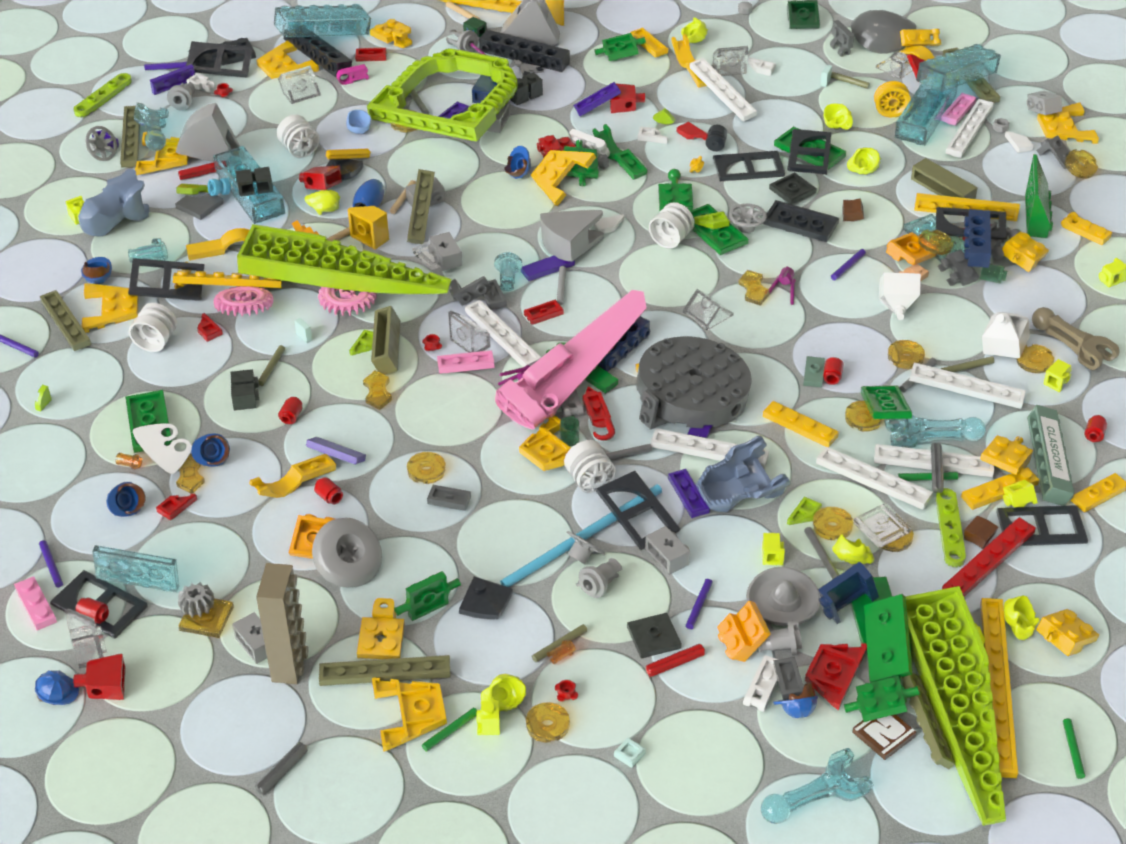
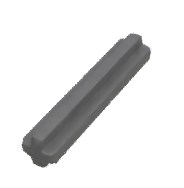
M935 442L931 444L932 490L934 493H942L944 488L942 445Z
M298 742L255 785L257 792L265 795L308 751L307 746L302 742Z

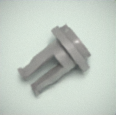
M454 29L449 30V33L455 34L458 40L447 37L446 41L448 44H453L458 47V50L475 51L471 46V43L475 46L478 45L479 37L475 32L466 30L462 33Z
M189 82L186 87H184V83L173 86L167 93L169 104L177 110L189 108L193 101L192 95L195 92L194 84Z
M614 558L608 559V562L598 567L586 566L580 570L579 581L576 583V586H580L589 596L599 598L606 593L607 584L612 582L614 578L619 577L617 572L622 570V566Z
M793 620L787 621L788 628L770 631V636L758 647L759 652L763 650L791 649L792 655H798L797 649L802 648L799 623L793 622Z

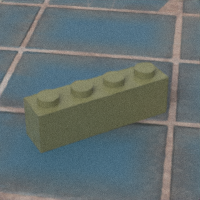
M925 158L913 165L911 180L935 194L976 199L978 187L931 160Z
M392 306L375 310L371 362L381 376L398 371L401 320Z

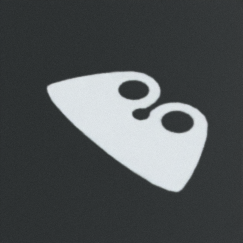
M153 424L133 429L134 437L142 449L157 465L170 474H174L180 469L191 452L192 445L186 439H176L169 446L164 445L165 441L174 439L178 434V430L173 424ZM164 428L173 429V434L169 437H164L161 435V431ZM179 442L187 445V448L182 452L174 449V446Z

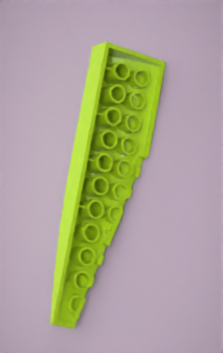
M252 224L237 255L238 273L342 290L390 294L448 293L451 279L432 272L428 274L423 273L420 268L415 267L412 269L406 267L405 263L391 262L390 258L367 250L359 251L352 245L349 247L341 245V242L337 240L329 241L327 237L322 235Z
M960 586L906 596L911 656L955 761L958 774L982 825L1005 822L1006 814L999 768L1000 760L997 749L995 714L992 704L993 696L990 686L989 660Z

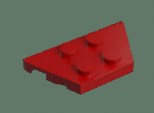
M862 643L860 647H848V644H820L805 674V681L807 683L811 682L813 688L837 710L840 709L865 656L867 644Z

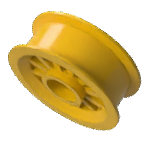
M889 81L880 85L874 94L876 109L885 117H898L904 114L911 104L907 86L899 81Z

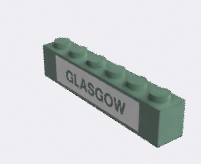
M1036 404L1028 415L1027 420L1043 501L1065 506L1073 498L1075 490L1072 485V476L1066 456L1060 419L1057 410Z

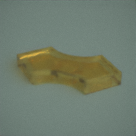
M747 270L738 280L739 285L747 290L745 301L761 306L770 295L769 290L761 284L763 274Z
M374 370L363 380V385L369 389L365 401L378 410H381L392 401L391 393L386 390V386L390 382L388 376Z
M191 453L178 470L181 474L176 481V485L178 488L193 494L205 481L204 477L198 473L201 464L193 459Z

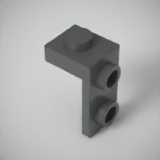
M1058 135L1052 139H1045L1040 143L1041 147L1036 150L1039 155L1051 150L1064 169L1076 163L1075 158Z
M485 276L463 288L456 279H453L450 284L452 289L449 291L452 297L457 299L463 306L492 290V286Z
M645 390L639 416L641 422L650 430L669 423L656 415L659 400L649 390Z

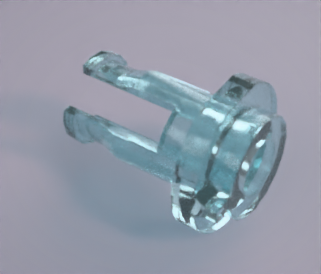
M154 238L151 245L138 247L133 250L129 249L128 256L130 263L133 261V258L165 261L168 259V252L161 238Z
M505 252L496 256L494 267L500 272V289L511 291L514 289L515 273L522 268V259L514 253Z

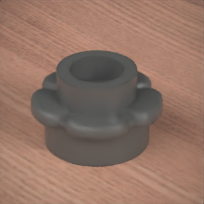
M599 154V158H597L598 167H602L605 170V168L609 167L608 157L606 154Z

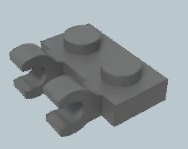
M839 20L833 21L831 32L834 38L830 42V47L835 49L837 44L840 47L838 54L843 57L844 52L850 55V49L853 48L854 34Z
M962 249L947 254L945 259L940 261L942 264L937 266L941 272L950 268L953 270L954 273L949 275L951 278L946 280L950 286L959 282L962 286H965L979 279L975 269L967 266V259H964Z

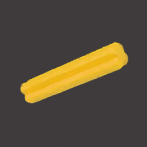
M368 148L327 150L325 156L328 160L369 158L371 151Z

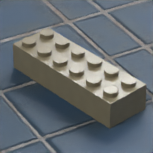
M266 563L256 599L271 681L274 683L298 684L299 676H303L304 673L303 661L308 657L309 648L305 646L306 632H303L302 604L298 603L300 591L296 589L297 574H294L293 565Z

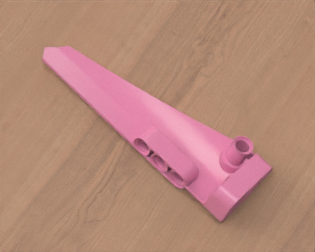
M631 290L565 345L561 343L556 345L524 372L523 378L518 382L507 381L496 390L495 402L497 406L512 420L529 429H535L548 417L554 416L558 408L579 387L646 310L644 292Z

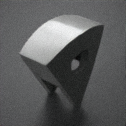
M523 0L504 22L501 31L503 34L551 46L558 44L560 31L545 0Z
M212 103L198 109L187 120L182 130L176 153L211 162L225 160L227 165L234 166L236 159L232 150L239 151L240 145L216 103Z
M577 210L541 213V234L544 247L550 254L555 255L559 259L574 261L604 238L603 232L589 230L601 219L603 211Z

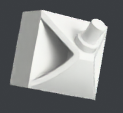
M883 273L880 277L879 300L895 313L899 320L904 319L906 310L920 296L921 274Z
M997 312L993 314L982 336L983 353L1020 358L1030 337L1029 318L1014 313Z

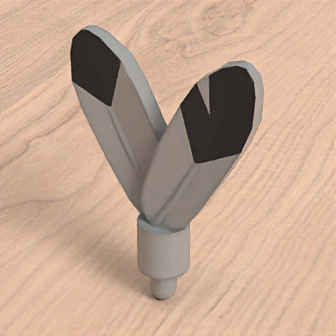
M513 60L515 65L520 68L522 76L530 72H544V69L540 66L523 64L520 60Z

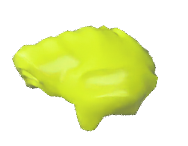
M694 17L693 22L681 29L682 37L686 34L689 43H698L705 39L708 29L703 21Z
M829 104L824 109L825 124L828 128L848 130L853 124L852 113L843 104Z
M859 148L853 157L848 160L847 168L852 172L868 175L879 168L882 158L879 152L873 148Z
M321 190L306 195L305 202L321 215L322 212H333L339 209L340 196L339 193L333 190Z
M841 534L832 547L833 552L841 561L844 560L850 564H857L858 562L862 564L874 563L870 547L865 546L861 539L852 542Z
M1022 595L1005 601V620L1010 625L1015 637L1019 640L1028 639L1032 636L1035 626L1040 621V618L1035 616L1036 613L1027 596Z
M506 673L500 674L493 679L490 687L482 691L481 701L499 700V712H507L517 708L524 700L526 686L517 676Z

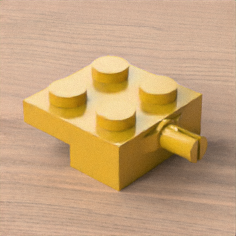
M1021 231L1009 239L1002 248L1006 258L1028 272L1034 269L1038 262L1049 252V249L1042 243L1033 240L1027 233Z
M997 435L982 452L980 460L1017 475L1021 469L1026 468L1030 463L1033 450L1022 445L1023 438L1020 436L1011 441L1006 437Z
M1068 609L1043 616L1036 629L1044 636L1045 640L1050 641L1067 656L1081 652L1084 645L1096 642L1099 634L1093 630L1091 625L1083 622L1077 617L1075 612Z

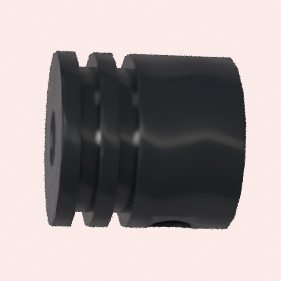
M716 124L709 128L705 143L709 150L717 152L724 148L727 138V130L724 126Z

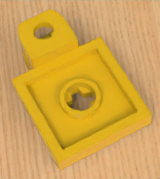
M389 19L387 22L378 24L369 30L371 36L387 44L394 41V45L400 48L412 45V40L408 38V34L412 33L411 27L395 19Z
M377 598L373 604L372 617H362L357 658L396 659L401 657L405 621L404 619L396 618L393 599ZM382 604H387V605H388L387 608H382V607H380V606H381ZM384 635L387 638H383L382 642H379L376 637Z

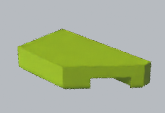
M181 183L176 187L177 194L194 195L199 192L209 193L208 185Z
M724 211L694 217V224L711 229L726 227L730 223Z
M364 329L350 348V355L353 356L372 350L373 332Z
M804 496L787 519V524L794 525L813 521L821 510L822 504Z

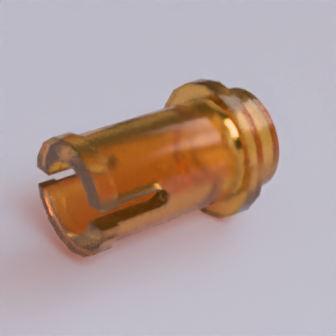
M119 452L116 458L123 459H116L117 465L129 466L134 470L142 465V457H139L138 454L128 455Z
M564 640L560 646L547 652L548 657L552 656L549 660L556 664L566 656H572L576 648L571 640Z

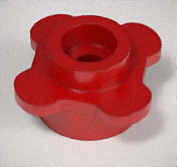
M220 83L217 85V90L214 91V94L226 97L233 91V88H229L227 83Z
M429 334L422 340L426 351L442 348V344L439 342L440 338L435 334Z
M562 680L556 684L557 700L563 702L569 699H577L576 684L571 680Z

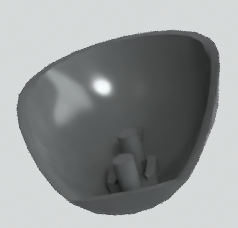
M886 10L863 12L851 23V32L854 34L855 39L868 50L879 54H887L903 48L900 31L917 28L916 24L909 19Z

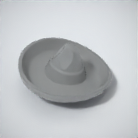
M353 518L331 520L318 531L313 542L312 556L315 567L328 582L346 588L362 586L370 582L379 572L382 563L381 545L375 533L359 520Z
M774 567L761 572L749 584L746 594L747 602L753 601L756 603L765 622L779 626H788L787 621L791 620L799 624L805 623L815 616L820 607L819 598L821 596L816 584L803 572L790 567Z

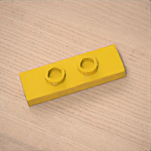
M644 28L630 32L635 39L645 37L646 43L640 45L655 58L668 53V48Z
M1114 473L1074 494L1070 501L1085 513L1126 491V481Z

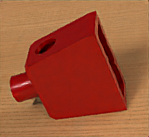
M616 83L621 93L610 99L611 113L635 111L636 103L645 102V93H636L635 85Z
M340 166L313 167L304 173L301 172L299 174V181L305 184L306 189L327 190L342 182Z
M123 654L89 660L86 666V673L74 674V687H86L88 697L91 699L124 700L126 666Z

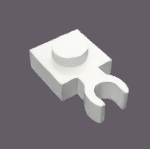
M199 73L187 79V84L189 82L193 83L197 90L203 88L205 91L210 92V87L215 89L214 82L209 81L208 77Z

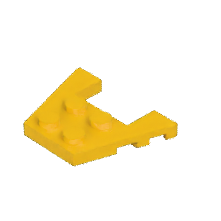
M285 41L256 60L257 65L271 79L291 76V73L295 72L305 74L308 70H313V72L319 71V66L313 60L296 64L287 55V53L297 50L289 41Z
M1080 102L1062 107L1061 112L1048 115L1038 114L1037 120L1046 138H1054L1058 135L1061 140L1074 138L1077 142L1091 140L1093 144H1098L1099 137L1095 130L1078 131L1071 118L1073 116H1084L1085 110Z
M143 132L142 146H157L153 161H137L135 167L136 175L187 165L189 156L176 153L180 138L171 137L167 139L159 134L150 136L148 132Z
M550 150L532 172L531 177L554 205L558 207L566 194L556 187L575 164L588 169L596 159V156L591 152Z
M84 283L85 299L102 297L101 316L83 317L81 327L85 333H88L89 329L95 327L98 329L105 328V324L115 322V324L137 318L139 296L128 295L129 288Z
M555 415L548 417V422L546 424L542 423L539 426V431L536 434L532 433L519 446V452L543 471L565 466L564 459L571 447L554 435V433L564 428V422Z
M376 677L372 678L375 699L398 695L403 723L402 727L380 730L383 752L447 724L440 684L412 681L410 684L400 683L396 679H391L389 682L380 681V678Z

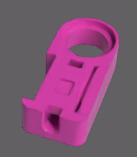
M365 64L341 69L336 74L339 83L342 85L351 84L353 81L364 78L366 80L369 79L368 69ZM343 74L348 75L346 79H340Z

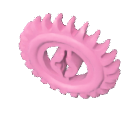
M231 287L219 292L214 298L215 309L218 312L221 310L222 314L227 310L228 316L230 311H233L234 316H236L237 312L242 317L247 313L251 316L252 310L257 315L258 308L263 313L264 306L268 310L273 304V295L270 291L260 287Z
M321 287L318 299L324 310L328 306L329 313L334 309V313L337 315V312L341 310V314L344 316V312L347 310L349 316H351L352 310L356 311L358 315V308L365 312V305L370 309V302L374 304V300L377 299V293L360 291L357 296L355 291ZM337 290H339L340 298L335 295Z

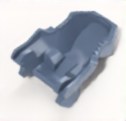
M127 169L120 176L107 180V186L102 189V193L86 199L78 215L80 227L84 233L91 236H104L125 217L136 221L149 217V205L143 204L141 196L145 184L144 181L137 179L134 169Z
M756 436L745 443L733 446L725 455V459L716 464L708 465L696 483V487L710 509L727 513L738 502L746 498L759 499L764 497L770 499L781 496L785 488L791 484L786 474H780L771 481L758 460L759 457L765 454L764 448L767 446L762 436Z

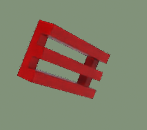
M357 48L355 59L356 62L386 61L387 50L386 48Z
M556 299L524 310V316L527 317L531 325L564 314V309Z

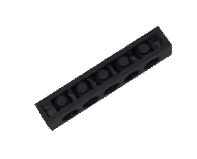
M303 24L285 25L283 39L289 41L296 49L334 77H336L339 70L352 67V60Z
M486 30L479 38V48L487 54L511 60H520L526 64L537 65L558 72H563L570 64V50L491 30Z

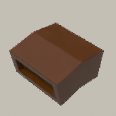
M861 198L843 200V221L864 219Z
M976 516L964 529V540L972 542L983 549L996 534L999 527L985 518Z

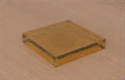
M214 598L213 608L209 609V614L202 613L201 617L195 615L193 618L189 614L183 615L178 625L179 631L219 638L234 608V603Z

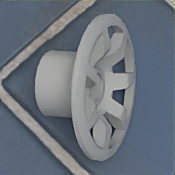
M95 126L87 132L85 142L91 156L99 161L112 159L117 150V142L113 133L103 126ZM95 129H102L99 136ZM106 132L109 133L111 138L104 139ZM92 133L94 137L89 139L90 134ZM113 141L114 148L112 149L110 146H107V143ZM105 150L112 152V154L106 157ZM101 153L103 158L97 156L96 154Z
M739 204L730 210L729 218L734 224L738 225V229L741 232L751 233L755 230L756 226L765 222L766 212L754 204ZM744 207H750L749 211L746 212ZM754 208L760 210L753 214Z
M570 531L566 532L575 540L568 552V555L586 564L592 552L605 556V552Z

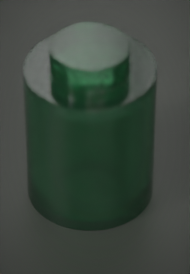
M990 264L989 268L982 267L980 280L1001 284L1002 281H1006L1008 271L1005 270V266Z
M572 416L565 417L560 421V440L568 446H575L580 440L579 420Z

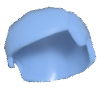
M352 110L348 113L346 126L353 133L363 134L370 127L371 117L363 110Z

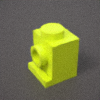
M82 196L65 201L68 215L76 225L80 224L78 215L84 203Z
M1115 258L1114 262L1103 266L1102 272L1099 273L1100 281L1109 288L1126 281V264Z
M1058 359L1046 370L1043 384L1061 392L1063 384H1067L1071 378V365Z
M1026 480L1003 487L1005 494L1003 495V500L1006 506L1024 507L1029 502L1033 504L1038 503L1034 485Z
M763 533V565H783L785 549L784 542H780V533Z
M499 700L481 701V710H477V735H500Z

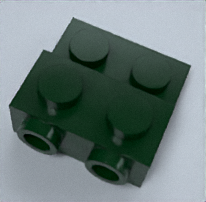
M818 0L788 1L787 19L789 20V29H819Z

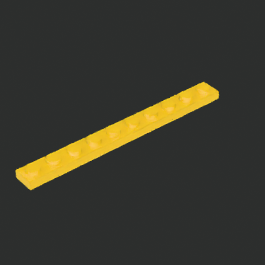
M981 598L982 633L985 637L984 648L989 660L990 686L993 696L992 704L995 714L997 749L1000 760L999 768L1001 777L1017 779L1018 765L1003 599Z

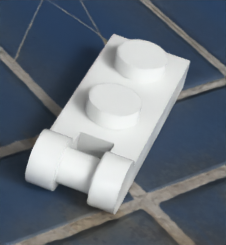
M573 128L569 132L575 145L576 140L579 139V142L580 140L583 141V147L596 149L598 153L606 154L607 157L610 155L604 140Z
M764 655L745 695L743 705L748 707L752 705L758 707V710L765 712L778 682L773 665V660L778 659ZM755 694L762 696L761 699L754 697Z

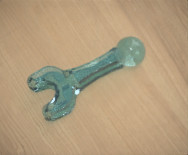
M137 102L134 110V120L143 125L147 131L145 144L152 151H160L166 144V137L161 132V128L166 127L165 118L169 116V111L161 107L160 110H153L146 107L145 104Z
M912 415V419H885L884 421L887 430L892 432L890 435L891 445L914 448L918 443L933 440L963 441L966 439L974 442L980 440L986 431L984 422L977 417H969L965 420L963 418L933 420L917 418ZM896 420L900 424H891V422Z
M845 748L830 756L825 773L814 781L795 790L785 792L783 796L780 794L766 796L761 803V814L769 823L780 824L789 817L790 813L810 802L836 796L844 801H855L868 794L874 784L868 776L855 778L846 773L845 768L851 765L855 755L850 748Z

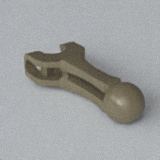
M1038 308L1032 315V323L1035 328L1045 330L1046 334L1065 343L1078 355L1079 363L1091 370L1101 367L1103 359L1112 361L1119 356V347L1116 343L1106 337L1093 336L1073 327L1059 315H1055L1049 308ZM1105 348H1109L1112 351V354L1105 350Z

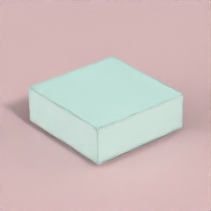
M831 65L825 66L822 71L821 86L826 87L831 80Z
M301 318L295 320L297 335L306 343L312 341L311 327Z
M627 738L614 751V757L631 768L646 754V749L630 738Z

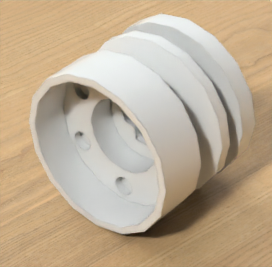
M288 116L281 121L277 128L278 139L294 157H307L319 145V134L303 116Z
M679 203L667 204L649 223L651 237L664 248L676 247L694 228L693 215L685 206Z
M148 303L141 309L138 317L129 328L130 338L139 348L150 352L160 351L176 329L177 319L167 307L158 303Z
M584 440L577 443L568 451L564 459L566 469L583 492L594 493L598 487L614 479L616 468L597 441Z

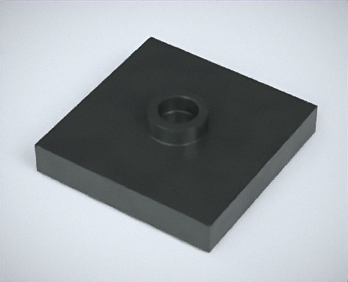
M795 172L769 184V189L789 204L797 203L815 194L817 191L816 187Z
M667 612L627 622V629L641 659L681 649L682 643Z

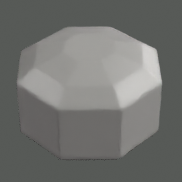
M749 2L739 3L738 12L743 15L750 14L752 12V4Z
M1003 118L995 119L993 129L1000 133L1006 132L1009 129L1010 123Z

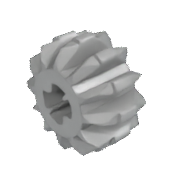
M201 582L197 585L191 583L189 587L184 586L183 591H180L178 595L180 609L184 615L189 614L192 618L195 615L201 617L202 613L209 614V609L213 608L214 593L210 590L208 584L202 585Z

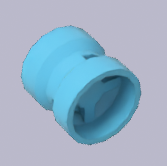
M221 178L220 180L210 179L208 181V191L211 196H218L219 194L228 195L230 193L231 186L227 178Z

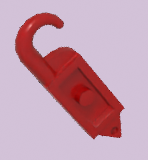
M588 386L585 395H582V401L592 426L606 427L608 431L606 435H599L596 432H593V435L601 441L610 440L615 435L611 415L601 392H597Z

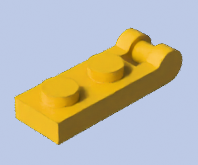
M903 29L900 31L902 46L941 45V39H939L940 29Z
M1070 212L1061 221L1063 228L1100 245L1106 243L1112 235V232L1104 227L1078 217L1076 212Z

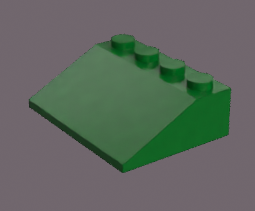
M1033 154L1025 192L1026 233L1030 237L1047 238L1049 231L1052 232L1053 221H1051V190H1048V182L1038 156Z

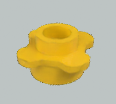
M702 156L692 159L689 165L691 167L690 173L693 171L699 173L704 166V161L701 160Z

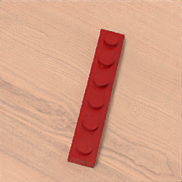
M1020 517L1017 518L942 586V589L960 586L965 597L1035 533L1036 527Z

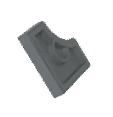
M210 194L200 197L186 195L176 202L175 206L177 209L201 220L224 202L223 198L211 196Z

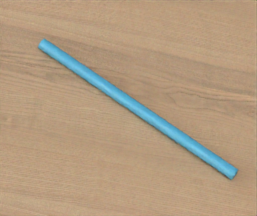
M658 484L650 488L655 496L662 493V488ZM637 496L619 507V509L623 512L645 500ZM611 512L576 535L586 540L617 521V519ZM570 537L500 580L501 585L510 587L569 551L575 542L574 538Z

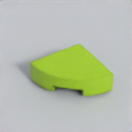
M666 108L653 115V119L661 124H672L675 122V118Z
M43 384L38 390V393H40L38 401H35V410L40 412L52 400L49 387Z

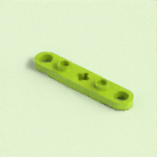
M128 73L118 74L87 96V98L74 106L75 116H80V118L82 116L83 118L84 116H89L92 111L97 110L124 90L126 86H129L132 83L131 75Z
M943 488L942 493H936L935 501L944 561H946L945 563L948 566L951 565L958 568V566L964 565L966 552L957 496L953 490ZM946 495V497L948 496L950 497V499H943L942 496ZM955 554V556L957 555V557H959L960 559H953L950 556H954Z

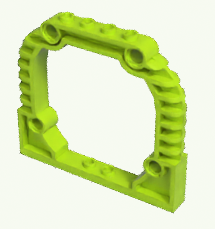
M448 48L440 53H434L433 57L425 56L421 60H416L412 65H409L397 77L396 81L392 82L391 86L386 85L367 105V110L372 120L477 142L497 120L496 115L500 112V109H503L505 104L514 96V93L517 91L518 82L516 75L509 66V61L505 58ZM457 70L491 76V79L498 83L481 103L469 106L468 111L453 115L450 119L402 109L406 106L405 98L423 79L436 72L451 73Z

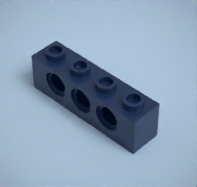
M969 209L968 216L964 218V259H967V266L989 268L991 259L990 211Z
M640 316L598 366L607 372L615 368L618 362L626 358L629 352L637 348L644 339L648 338L650 335V321Z

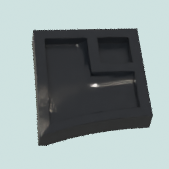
M333 159L326 166H340L341 179L346 180L355 177L362 170L363 161Z
M474 576L459 607V614L480 619H499L513 594V589Z

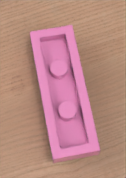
M961 93L943 113L941 121L956 126L976 103L977 97Z
M492 350L437 356L439 374L494 368Z
M34 576L14 584L36 630L57 623L56 617Z

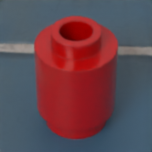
M831 357L825 361L823 378L826 383L835 385L841 380L844 367L841 359Z
M297 397L286 399L278 413L279 419L285 424H294L302 411V401Z
M1094 415L1088 420L1084 432L1087 440L1091 442L1103 440L1107 429L1106 419L1101 415Z
M323 477L315 483V493L328 504L335 505L342 500L343 492L341 488L328 477Z
M89 597L81 598L76 605V613L81 618L97 624L102 623L109 616L108 605Z

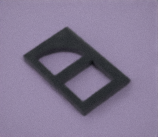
M191 41L186 66L192 64L195 73L247 78L253 47ZM217 52L214 68L194 66L195 62L204 54ZM224 52L245 54L242 71L221 69Z
M793 129L787 170L827 175L832 132ZM811 140H826L825 149L800 147ZM799 154L824 157L823 166L797 164V156Z
M778 150L713 155L720 182L785 177V170ZM773 159L776 170L755 172L751 160ZM744 161L747 173H725L727 168L733 163Z
M936 207L935 235L964 237L965 228L951 224L944 215L968 216L969 209ZM990 211V218H998V231H991V239L1006 240V212Z
M133 258L128 295L201 301L203 284H186L181 288L170 289L172 269L204 271L205 264ZM139 267L164 268L162 288L138 287Z
M632 471L596 489L597 494L640 550L645 548L646 537L641 538L628 520L652 509L671 532L677 533L681 530L636 471ZM613 492H629L640 496L645 501L621 512L608 494Z
M1077 505L997 508L996 513L1002 532L1012 524L1008 516H1034L1039 535L1033 534L1021 546L1088 543ZM1069 514L1075 534H1049L1044 515Z
M85 570L74 578L50 602L52 606L114 639L148 607L147 602ZM87 581L105 590L96 599L97 601L107 604L114 596H117L134 605L115 625L106 621L97 624L81 618L76 613L79 591Z

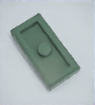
M806 357L804 386L822 387L825 358Z

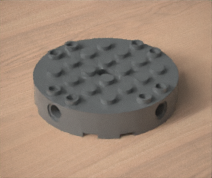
M680 336L663 339L650 346L643 353L639 362L636 389L640 394L641 401L643 400L645 390H649L658 398L659 403L656 415L673 424L676 422L687 424L686 427L703 428V425L717 427L733 421L743 412L748 401L752 379L745 361L739 354L726 347L723 343L700 337Z

